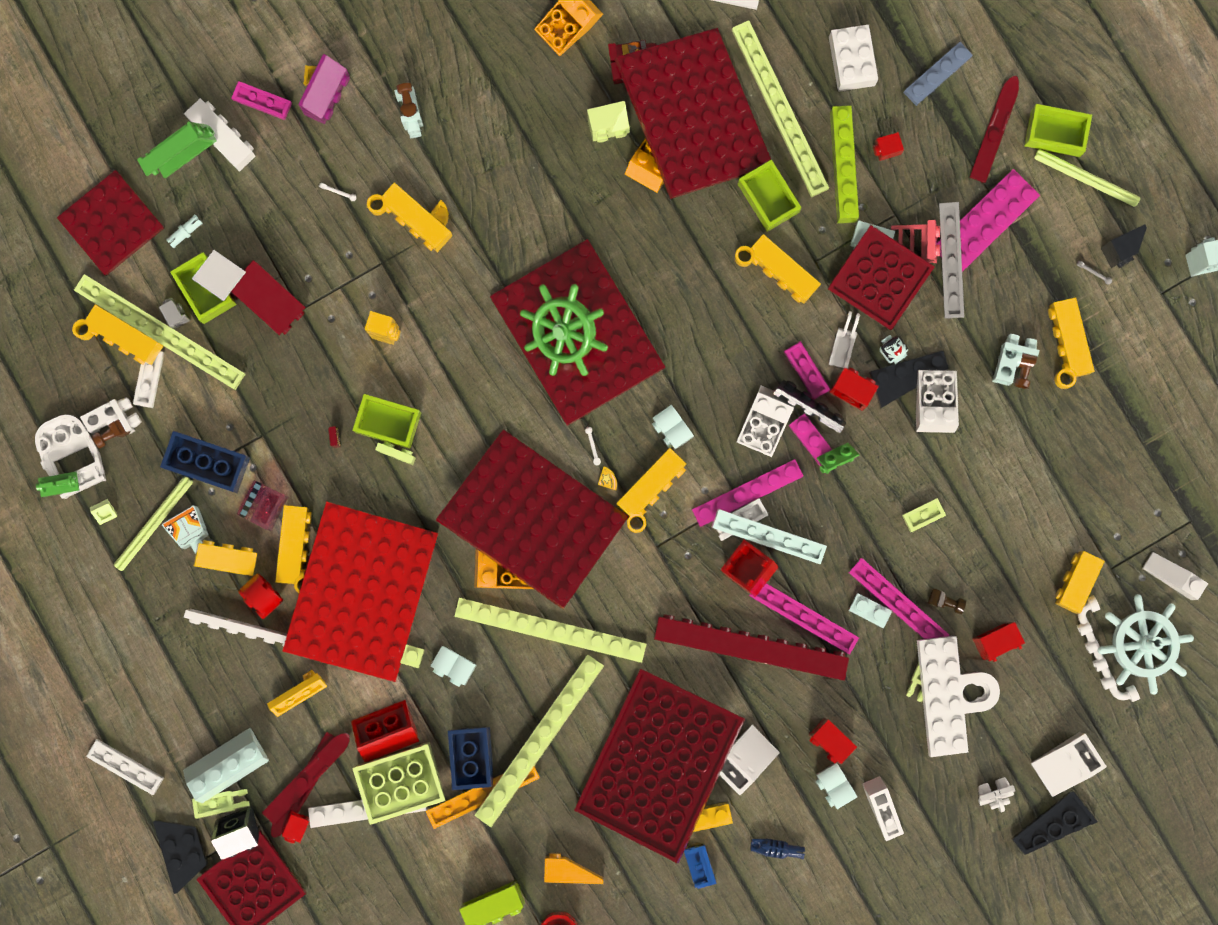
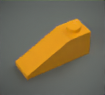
M549 853V856L545 857L544 882L603 884L602 876L567 857H561V853Z

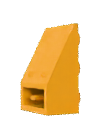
M559 0L534 30L561 56L594 26L603 13L591 0Z
M645 138L631 158L625 175L658 193L664 182Z
M476 549L474 588L533 589Z

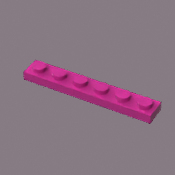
M794 459L692 509V512L699 526L702 527L714 521L717 509L730 513L802 478L803 474Z
M860 558L848 572L923 639L949 636L945 630L864 559Z
M765 584L756 597L749 594L751 598L849 655L859 637L768 584Z

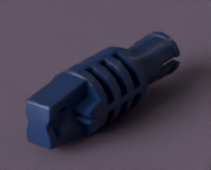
M768 838L751 839V852L780 859L786 857L804 859L805 854L797 852H805V847L788 845L786 841Z

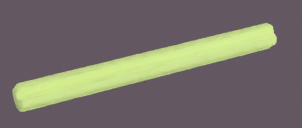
M1039 149L1035 155L1036 160L1133 207L1137 206L1140 201L1139 196L1046 151Z
M184 476L117 559L114 566L118 570L122 571L125 569L192 485L193 481L189 477Z

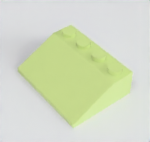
M430 742L366 763L364 762L352 768L370 825L445 801Z

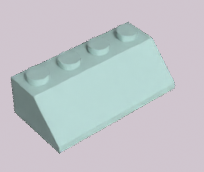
M249 728L185 768L183 772L186 784L195 801L204 803L267 763L269 759L252 729Z

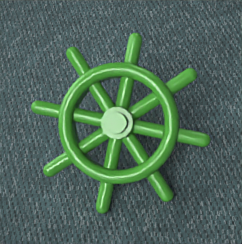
M542 284L539 290L545 303L539 307L535 314L525 309L520 312L522 317L533 321L532 332L534 341L526 344L524 348L526 351H531L538 347L546 357L551 359L549 373L552 376L556 375L559 363L572 362L576 363L581 375L586 376L588 370L582 357L587 355L592 347L601 351H607L608 349L606 344L595 340L596 328L594 320L603 316L604 311L603 309H597L590 313L583 304L577 301L578 285L576 284L571 286L568 297H557L552 299L546 285ZM557 307H565L563 319ZM549 311L551 312L555 322L545 318ZM573 311L578 317L570 320ZM544 326L552 329V332L545 335ZM583 326L584 335L576 332V330L581 329ZM572 338L582 342L579 350H577ZM557 339L555 348L549 341ZM564 342L566 343L570 353L562 352Z

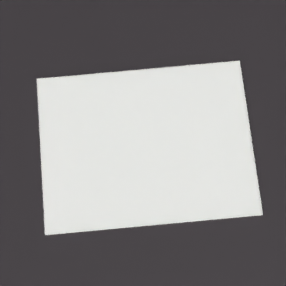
M213 250L192 279L224 301L246 272Z

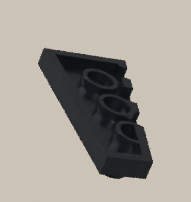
M939 351L869 372L871 379L876 382L875 385L879 386L875 393L880 409L917 388L918 370L946 371L949 367L944 351Z
M783 379L774 392V395L777 397L785 396L789 404L802 406L806 414L819 416L818 420L839 433L847 423L840 414H833L822 402L817 403L809 393L801 392L789 380L785 381Z
M1071 790L1011 839L1020 851L1026 855L1098 821L1076 793Z

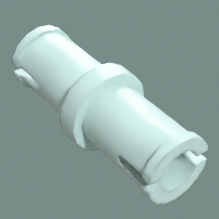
M194 214L185 224H180L178 226L179 229L166 238V240L175 248L186 237L189 238L190 234L203 223Z

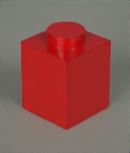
M899 132L876 139L873 151L880 161L903 153L904 148Z
M290 810L281 831L284 840L290 843H295V841L300 843L308 826L309 817Z

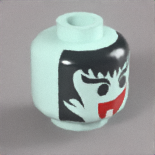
M889 335L881 341L883 345L880 347V352L889 363L894 362L896 364L907 356L908 347L900 336L892 338Z

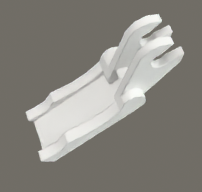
M851 311L848 313L844 329L838 328L829 365L848 369L857 336L855 330L860 314L857 313L852 331L847 330L852 315Z

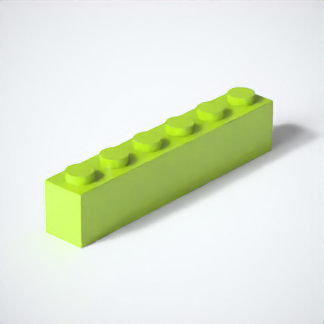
M835 106L830 111L837 224L856 223L859 218L852 106Z

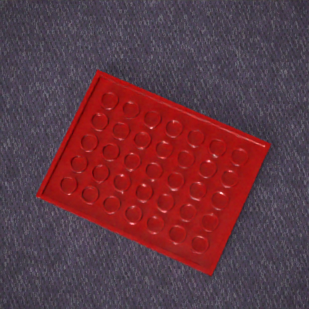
M326 501L283 652L396 682L401 665L400 662L405 651L438 533Z

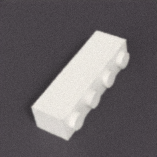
M200 98L184 113L191 122L209 125L213 129L214 137L217 140L213 145L238 171H241L256 157L252 152L254 148L247 141L243 143L240 140V133L234 127L230 129L226 125L228 121L221 114L217 116L213 112L215 108L209 101L205 103Z

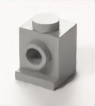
M173 298L165 300L162 303L163 305L159 307L168 325L174 330L191 321L187 315H183L185 310L182 305L176 303Z

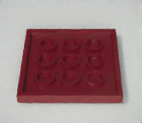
M116 170L57 217L105 276L164 229L163 225Z
M870 224L827 289L889 330H892L935 266Z
M261 830L259 831V840L256 847L239 852L234 857L222 859L196 879L229 925H267L307 894Z

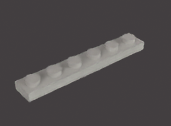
M959 202L939 203L945 318L964 317Z

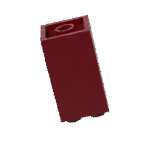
M253 260L244 269L246 273L231 292L279 336L281 333L285 335L292 328L290 324L294 319L298 321L305 314L303 310L306 307Z

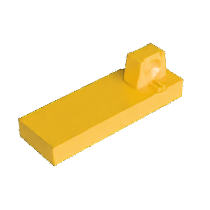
M313 670L302 675L303 682L267 703L269 709L277 717L326 688L327 685L322 677Z

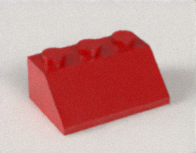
M406 700L351 721L356 747L365 763L419 742L417 729Z

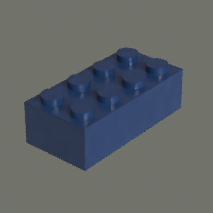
M173 431L160 467L238 494L250 457Z

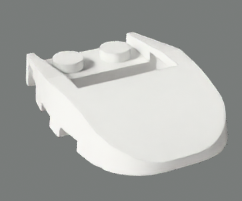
M61 415L45 422L39 427L35 435V444L42 460L40 463L49 476L59 475L54 463L55 461L89 447L95 462L75 471L78 476L79 489L82 491L102 481H106L100 452L80 420L71 415ZM80 491L63 493L60 496L63 499L69 498V496H72Z

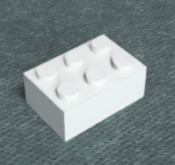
M869 25L831 30L829 42L838 92L875 86L878 81Z

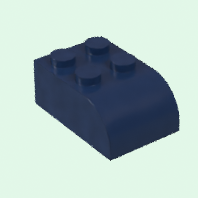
M490 726L449 730L452 790L492 787L493 760Z

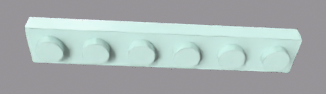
M717 509L711 526L717 530L821 564L827 547L826 545Z

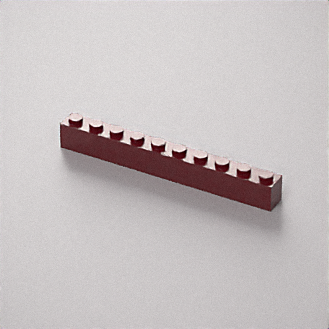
M663 614V618L658 617L654 640L845 681L849 658L845 657L843 652L834 651L833 654L826 653V649L815 647L814 650L807 649L806 644L796 643L795 646L788 645L787 640L777 638L776 642L769 641V636L759 634L755 638L750 636V632L739 630L738 634L732 633L731 628L720 626L719 630L713 629V624L701 622L699 626L693 624L694 620L682 618V622L674 620L675 616Z

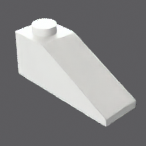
M1154 552L1151 553L1142 569L1190 600H1198L1208 585L1207 582Z
M879 776L863 783L866 796L885 840L888 841L904 834L888 788Z

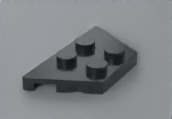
M155 820L153 824L174 894H176L208 864L197 826Z

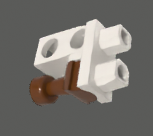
M126 397L118 401L113 399L109 403L80 417L88 432L94 434L92 439L99 449L106 445L105 441L116 436L125 437L129 433L135 432L134 428L142 423L137 413L127 417L125 411L133 407L129 398ZM108 425L109 430L103 434L96 433L100 431L99 429Z

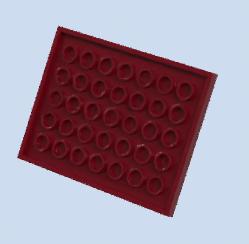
M718 28L616 57L615 62L670 199L745 176L771 160Z
M588 239L490 296L567 426L666 368ZM542 284L546 285L552 299L568 297L571 286L576 284L578 285L577 301L583 304L590 313L597 309H603L604 311L603 316L594 320L596 328L595 340L606 344L608 349L607 351H601L592 347L590 352L582 357L588 370L586 376L581 375L575 362L559 363L556 375L552 376L549 373L552 360L546 357L538 347L531 351H526L524 348L526 344L534 341L532 332L533 321L522 317L520 312L525 309L535 314L539 307L545 303L539 290ZM557 307L563 319L565 307ZM549 311L545 318L555 322L551 312ZM573 311L570 320L578 317ZM544 326L545 335L552 332V329ZM583 326L581 329L576 330V332L584 335ZM572 338L577 350H579L582 342ZM557 339L549 341L554 348L556 346ZM564 342L562 352L570 353L566 343Z
M503 429L436 518V521L554 604L564 609L629 516Z
M640 669L574 811L675 863H679L745 718Z

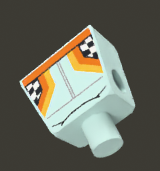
M197 506L188 508L162 524L182 549H187L191 546L195 554L197 544H202L201 540L208 536L205 523Z

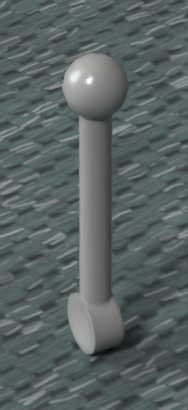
M1082 261L1077 262V266L1101 278L1106 284L1112 283L1110 277L1103 276L1085 265Z

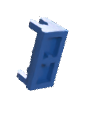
M704 843L685 849V857L695 888L700 889L717 884Z

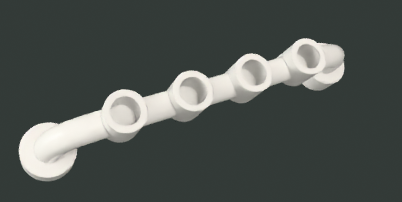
M1090 596L1082 612L1078 614L1080 624L1077 625L1081 636L1086 635L1088 642L1085 643V647L1089 654L1094 653L1096 660L1093 661V665L1096 671H1102L1104 678L1100 679L1105 690L1110 689L1115 698L1119 700L1130 699L1132 702L1137 701L1140 697L1135 686L1131 685L1126 687V692H1120L1108 668L1106 659L1103 654L1098 653L1100 646L1086 618V612L1091 610L1093 613L1100 610L1095 596Z

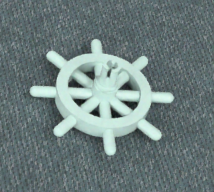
M1137 594L1134 596L1135 613L1126 616L1123 620H1120L1111 612L1105 614V618L1113 623L1116 629L1113 634L1112 645L1099 647L1098 653H1114L1116 660L1123 668V671L1116 680L1118 685L1124 684L1130 673L1138 677H1147L1150 693L1155 695L1158 692L1156 676L1162 675L1170 669L1180 676L1187 674L1186 670L1176 663L1180 651V643L1192 642L1194 637L1191 634L1178 636L1174 625L1168 620L1175 610L1174 604H1169L1162 615L1152 611H1144L1142 597ZM1146 619L1155 622V625L1149 633L1147 630ZM1136 621H1138L1140 634L1130 628ZM1161 629L1164 630L1166 638L1156 637ZM1125 633L1135 642L1124 643ZM1165 645H1168L1167 655L1159 650ZM1137 650L1129 660L1125 651ZM1152 654L1162 661V663L1155 668L1153 665ZM1143 655L1146 669L1136 666Z

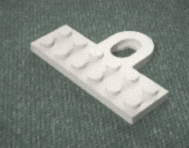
M957 636L917 640L928 755L936 757L967 753L965 714L991 709L999 699V685L994 677L984 672L960 674ZM973 683L984 688V694L981 697H977L974 701L967 702L963 698V689L968 684Z

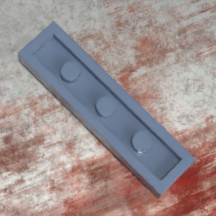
M959 42L904 91L905 95L917 106L972 58L973 55Z

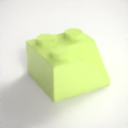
M625 101L587 110L593 141L605 142L608 138L614 136L622 138L630 132Z

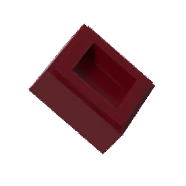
M336 426L329 427L330 446L333 448L341 447L338 428Z

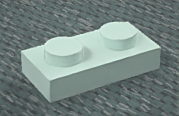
M858 593L848 610L881 628L885 627L892 613L886 607Z

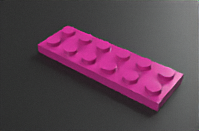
M1014 169L960 221L962 272L1040 196ZM940 240V241L937 243V245H940V257L942 258V249H941V240Z

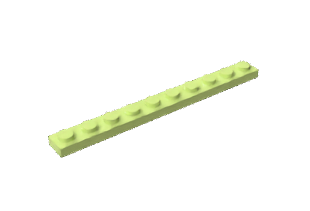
M748 20L733 27L734 37L810 196L813 197L827 191L829 186L750 21Z
M85 274L75 287L74 291L236 390L245 376V373Z
M462 598L458 600L454 616L641 663L646 648L645 643Z
M586 656L474 816L488 826H493L601 672L604 665L591 656Z

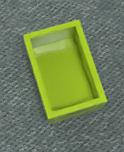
M1035 104L1031 109L1024 146L1081 157L1086 152L1092 115Z
M772 160L741 177L738 181L739 188L767 232L797 215L801 210L800 204Z
M204 252L170 272L198 320L203 324L237 305L230 293L223 301L192 279L208 258Z
M364 394L352 431L411 449L421 412L417 409Z
M515 880L462 903L459 910L465 925H486L489 922L496 924L502 921L503 917L508 914L515 916L521 913L525 900Z

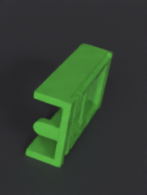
M189 121L150 150V153H146V157H140L137 160L146 176L150 174L157 175L159 168L162 176L167 178L217 141L214 137L215 133L209 125Z

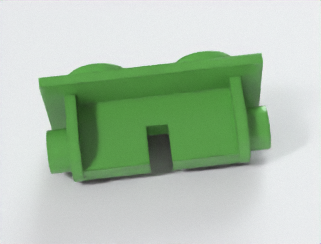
M849 443L841 445L817 457V460L822 464L820 471L828 474L837 466L852 462L855 457L859 456V453Z
M77 472L38 478L39 483H36V489L40 491L41 497L80 491Z

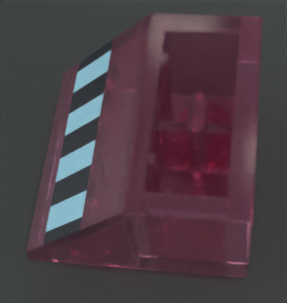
M254 480L237 515L266 530L272 531L289 497Z

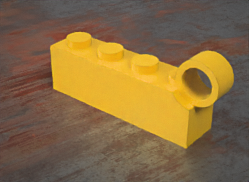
M393 183L382 196L374 194L367 200V207L373 215H382L385 212L390 214L392 212L396 216L395 220L401 226H408L410 228L409 232L416 239L420 237L424 240L423 245L430 251L434 249L438 253L452 237L451 231L396 183ZM381 200L383 206L379 210H373L371 208L372 202Z
M764 234L751 248L741 246L735 253V261L739 266L747 267L751 263L755 266L759 265L763 268L762 271L766 276L776 279L778 281L777 285L781 289H787L791 292V297L798 303L802 302L805 304L821 285L820 282ZM742 251H747L751 259L743 262L739 259L738 254Z
M1076 298L1054 302L1049 306L1050 309H1048L1049 318L1054 323L1053 334L1059 343L1057 346L1058 354L1060 357L1062 356L1064 363L1062 364V370L1054 378L1055 384L1061 389H1068L1076 382V377L1095 372ZM1062 373L1070 376L1071 381L1069 385L1061 382L1060 376Z
M94 305L85 320L80 319L76 321L72 328L73 334L81 340H89L94 335L97 337L98 334L104 336L103 341L111 346L114 343L119 345V351L126 355L132 353L135 355L133 359L143 365L145 362L152 365L163 348V345L97 305ZM83 325H87V333L80 335V328Z
M670 448L617 502V506L629 516L627 527L633 533H640L645 529L646 519L643 515L647 512L644 510L647 505L653 506L660 498L658 494L662 490L666 492L673 485L671 480L675 476L679 478L686 471L684 468L686 463ZM639 517L643 520L641 529L635 530L631 527L630 521L632 518Z
M284 505L275 582L294 584L295 590L300 593L299 582L304 579L306 570H303V562H307L308 556L305 544L309 543L310 531H307V525L311 524L312 512H309L307 507Z

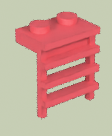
M928 220V225L891 226V230H899V243L903 245V230H910V251L914 252L915 229H922L921 258L929 263H937V256H940V245H937L941 231L936 220Z

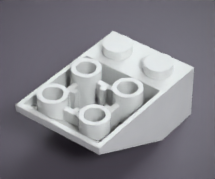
M918 370L916 432L955 433L959 426L957 371Z
M760 386L737 443L772 457L794 406L787 402L788 399L785 396L777 397L774 395L775 391Z
M751 725L734 742L720 772V776L741 795L780 752Z
M1081 732L1031 763L1052 797L1085 781L1106 768L1105 763L1087 735Z

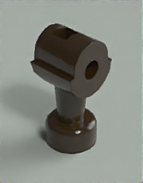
M932 588L928 604L943 609L944 606L954 608L955 613L962 614L966 606V600L959 598L956 601L947 597L945 592Z

